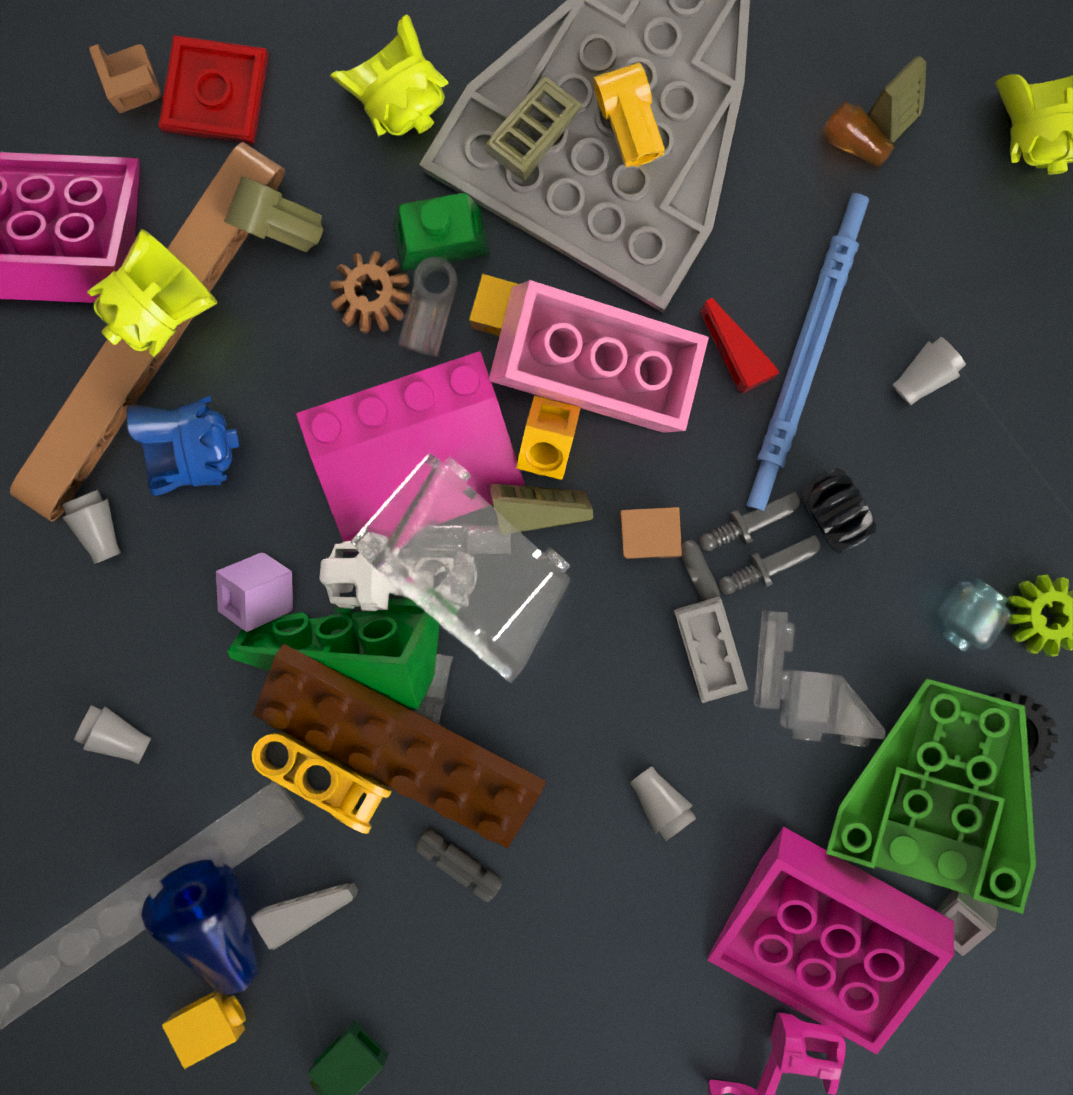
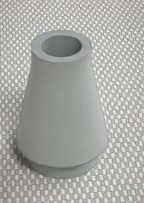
M940 337L934 343L928 341L902 376L892 386L912 406L922 397L959 378L958 372L966 366V363L953 346L943 337Z
M99 490L62 504L67 515L62 518L87 550L94 564L121 553L116 541L108 499L103 500Z
M92 705L74 738V741L84 745L83 750L127 759L139 764L151 740V737L142 734L106 706L101 710Z
M653 766L630 782L654 834L659 832L665 841L675 836L697 819L690 810L693 805L664 780Z

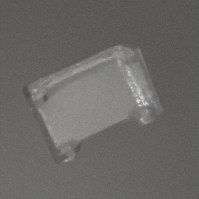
M428 453L350 543L391 583L506 680L512 683L528 663L572 580L565 573L570 565L550 547L544 553L541 552L466 484L472 475L449 456L442 463L438 458Z

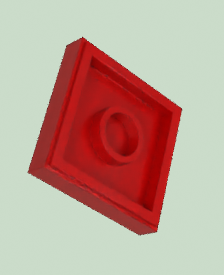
M173 35L159 120L161 131L255 145L269 57L267 49Z

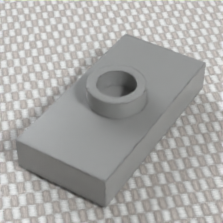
M720 596L675 609L674 614L701 702L705 703L748 690Z

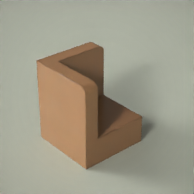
M99 44L89 47L107 99L119 114L163 98L147 51L142 44H137L110 55H106Z
M679 507L621 510L619 512L624 558L659 557L660 559L682 556Z

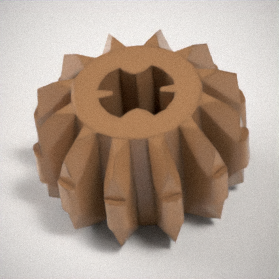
M378 251L372 252L369 264L364 263L360 253L353 254V261L356 268L351 270L344 264H340L337 267L340 275L346 280L330 282L331 291L341 295L331 302L332 307L335 311L346 310L342 321L348 327L360 318L359 325L362 333H369L372 320L377 321L382 332L388 331L389 326L385 319L387 315L390 314L398 321L404 318L403 312L395 304L405 305L411 303V295L406 291L400 290L410 283L408 275L396 274L399 264L394 258L388 260L381 267L382 258ZM373 283L379 298L369 302L363 287Z

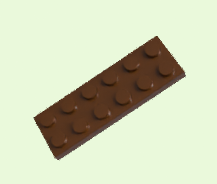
M285 644L281 646L274 657L253 716L265 721L269 726L288 733L307 743L311 748L330 755L351 766L355 771L374 778L393 788L397 793L416 800L437 811L441 816L452 819L479 833L483 838L496 842L507 849L540 797L547 782Z

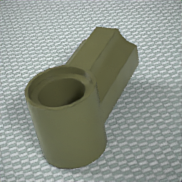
M241 176L224 219L225 223L263 239H265V236H268L306 253L312 246L318 244L324 230L321 224L322 215L294 201L291 202L281 197L282 193Z

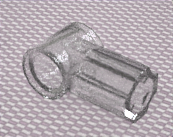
M431 257L423 260L417 266L414 272V287L398 343L399 347L424 355L439 356L453 300L459 291V281L455 269L449 261L441 257ZM434 271H442L450 277L448 287L438 294L430 293L424 288L426 276Z

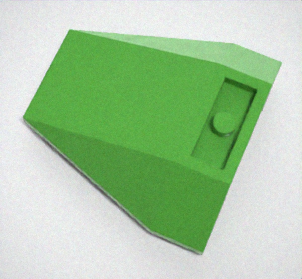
M926 679L840 804L826 854L870 868H875L876 866L970 895L972 899L1023 914L1036 868L1025 706Z

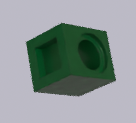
M354 1020L314 1060L307 1073L312 1079L310 1085L317 1095H357L384 1068L388 1054Z

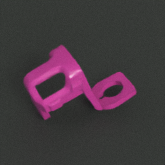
M777 1012L770 1038L772 1051L757 1090L744 1084L720 1080H710L708 1084L709 1095H722L725 1093L735 1095H774L782 1073H795L823 1079L826 1093L835 1095L844 1064L846 1044L841 1031L836 1028L804 1022L793 1014ZM806 1050L826 1053L827 1059L809 1057Z

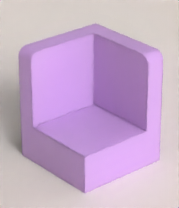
M258 553L216 571L218 612L244 631L248 632L292 611V571L266 553Z

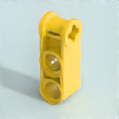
M284 731L273 732L260 738L252 751V763L261 775L331 813L337 820L361 833H369L372 828L369 821L382 798H388L392 792L385 784L366 774L355 771L353 768L324 752L311 748L307 743ZM271 741H277L286 746L289 758L284 767L274 766L268 761L266 750ZM320 765L329 771L331 783L327 790H317L310 785L308 772L312 766ZM366 793V798L364 799L362 805L360 806L359 810H356V806L358 805L360 799L362 798L363 794Z

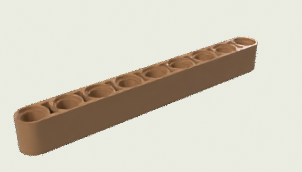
M246 143L238 144L230 153L167 248L209 291L212 290L249 234L224 222L241 176L277 191L284 178L285 168ZM193 317L182 322L176 328V332L169 338L165 346L155 357L149 353L150 348L144 351H136L123 339L116 345L107 339L15 477L10 488V495L51 522L59 518L64 512L62 504L73 500L126 420L128 405H136Z

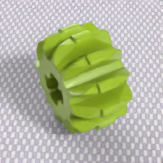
M1038 575L1035 585L1030 581L1021 582L1019 589L1023 598L1010 596L1007 600L1010 606L1017 609V614H1009L1004 619L1007 624L1019 625V628L1011 636L1013 641L1021 642L1027 640L1026 651L1031 654H1037L1043 648L1047 656H1058L1060 646L1066 650H1073V590L1068 592L1069 580L1065 577H1060L1052 583L1049 575ZM1049 607L1048 613L1054 616L1052 624H1046L1047 618L1041 615L1042 608Z

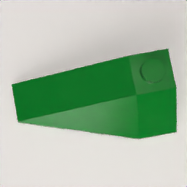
M394 598L388 600V610L377 609V611L352 612V609L335 607L333 615L311 619L304 612L287 614L248 632L242 629L227 652L230 659L270 671L275 655L281 646L285 644L406 708L419 709L435 677L441 607L439 601Z

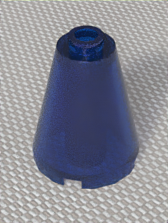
M203 859L185 864L167 874L160 881L163 888L153 899L149 893L145 899L141 917L148 933L215 991L224 995L234 994L245 990L257 975L258 963L237 877L230 866L224 863V867L215 866L212 860Z

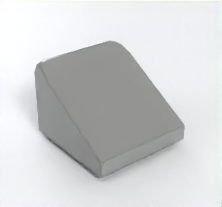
M954 890L936 910L954 921V949L962 956L996 929L999 913L994 905L972 899L970 895Z

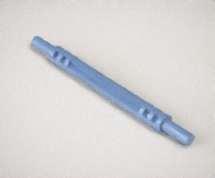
M851 194L838 235L831 238L830 247L826 253L823 268H821L818 276L819 280L772 419H770L767 434L762 442V449L757 457V461L761 463L746 505L751 509L765 511L778 470L785 467L786 457L790 452L792 440L796 434L797 425L843 288L846 286L849 270L852 268L853 259L859 247L856 238L869 203V198L865 195Z

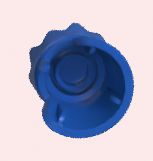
M211 396L189 404L179 405L176 409L128 405V431L133 440L142 444L148 487L151 495H162L181 485H193L194 487L202 485L221 486V481L227 480V475L224 471L230 467V463L233 460L232 448L240 447L236 428L227 429L224 415L205 406L211 402Z

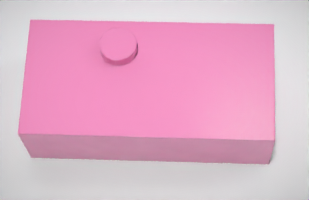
M528 280L512 287L488 381L551 400L579 406L581 409L662 433L686 431L709 337Z

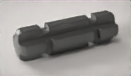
M427 829L416 843V851L429 861L431 858L436 860L438 868L467 888L468 885L473 887V893L485 902L491 901L501 888V879L490 870L484 872L479 862L453 843L447 845L443 842L445 838L435 830Z

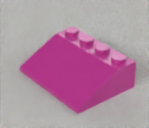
M0 152V299L95 302L100 294L90 296L87 291L123 265L135 241L140 170L138 158Z
M481 351L296 413L311 460L343 542H362L367 536H379L392 540L492 506L489 484L526 486L521 470L516 469L517 458L492 383L488 381L489 374Z
M783 827L759 862L709 953L707 961L822 1025L841 1031L842 1036L877 1055L953 958L954 921L847 861L826 854L827 850Z

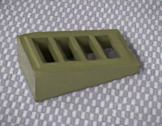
M920 56L918 58L914 57L883 89L866 116V121L890 143L895 142L922 113L927 62Z
M544 76L485 144L486 153L524 182L582 109V104ZM545 94L565 108L560 116L540 101ZM535 109L553 124L547 129L529 114ZM524 123L541 138L535 142L518 128ZM511 137L529 150L525 156L507 143Z
M489 484L494 519L498 534L501 535L588 521L594 518L593 509L586 491L511 484Z

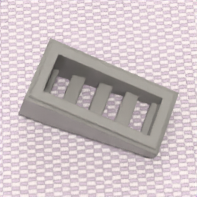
M354 882L344 883L263 907L251 919L269 950H275L351 902L358 894L359 889Z

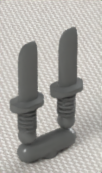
M796 491L767 504L765 511L756 509L741 516L739 509L730 512L733 522L730 521L729 524H724L725 526L721 525L720 528L717 527L716 530H711V533L702 534L698 541L699 545L693 540H686L681 543L682 556L680 557L701 601L720 596V591L726 595L733 594L737 589L740 591L742 587L750 586V583L753 585L755 581L759 582V579L762 581L764 588L771 586L773 582L770 576L799 564L818 552L820 542L816 535L761 559L759 552L750 555L753 566L749 565V568L746 566L744 570L743 568L740 569V572L737 570L736 573H731V576L721 578L717 586L701 549L707 552L712 551L717 546L721 547V544L726 545V542L734 541V538L739 539V536L742 538L744 545L752 542L753 539L750 533L787 517L799 507L800 499Z

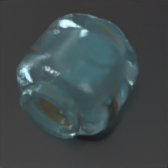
M978 578L973 583L968 581L959 582L937 612L939 622L946 627L942 636L965 652L971 645L979 649H989L1011 619V612L1005 606L1010 599Z

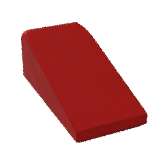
M713 298L706 300L700 310V315L738 392H741V394L746 393L774 379L779 374V371L769 358Z

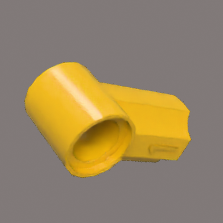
M638 62L593 77L598 105L604 119H609L624 166H641L664 155L665 149L650 107L652 104L651 91L641 63Z

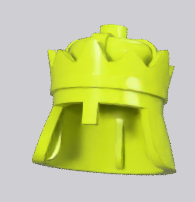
M404 15L398 21V35L379 53L351 70H336L329 75L365 106L364 110L369 116L378 137L387 131L392 135L402 136L414 127L419 134L425 132L434 124L430 115L443 104L445 96L441 87L449 84L434 68L432 63L424 58L409 15Z
M1010 74L998 79L995 84L1012 121V128H1010V155L1012 163L1019 162L1023 152V157L1027 164L1036 168H1047L1048 175L1067 172V163L1073 162V75L1058 80L1029 85L1024 77L1018 74Z
M144 229L140 230L123 265L87 291L90 296L100 294L94 302V310L107 323L101 330L102 334L114 345L123 339L136 351H144L150 348L149 353L153 357L162 350L182 322L217 304L216 299L203 283L170 250Z

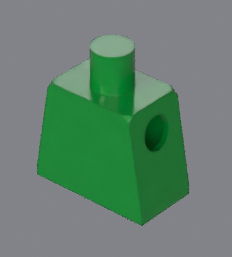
M467 193L410 202L398 206L393 221V228L401 271L489 255L481 208Z

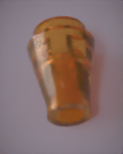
M846 100L835 110L822 129V133L829 137V144L870 162L876 168L884 163L895 147V144L886 138L859 104L852 106Z

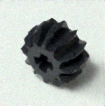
M836 468L828 473L823 472L803 487L801 498L805 503V507L817 526L818 531L832 550L841 553L848 549H854L876 533V523L873 520V515L867 506V502L863 499L859 489L856 488L851 477L847 476L845 471Z

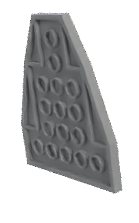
M566 0L466 86L420 162V170L458 193H467L478 205L661 313H664L713 230L745 81L750 0ZM640 62L649 83L652 96L650 107L658 126L665 152L664 155L650 163L637 167H625L609 119H604L598 105L593 77ZM546 76L582 104V109L523 182L488 155L485 144L540 80ZM547 94L540 100L559 116L565 110L564 107ZM535 109L529 114L547 129L553 124ZM524 123L518 128L535 142L541 138ZM513 137L507 142L524 156L529 151Z

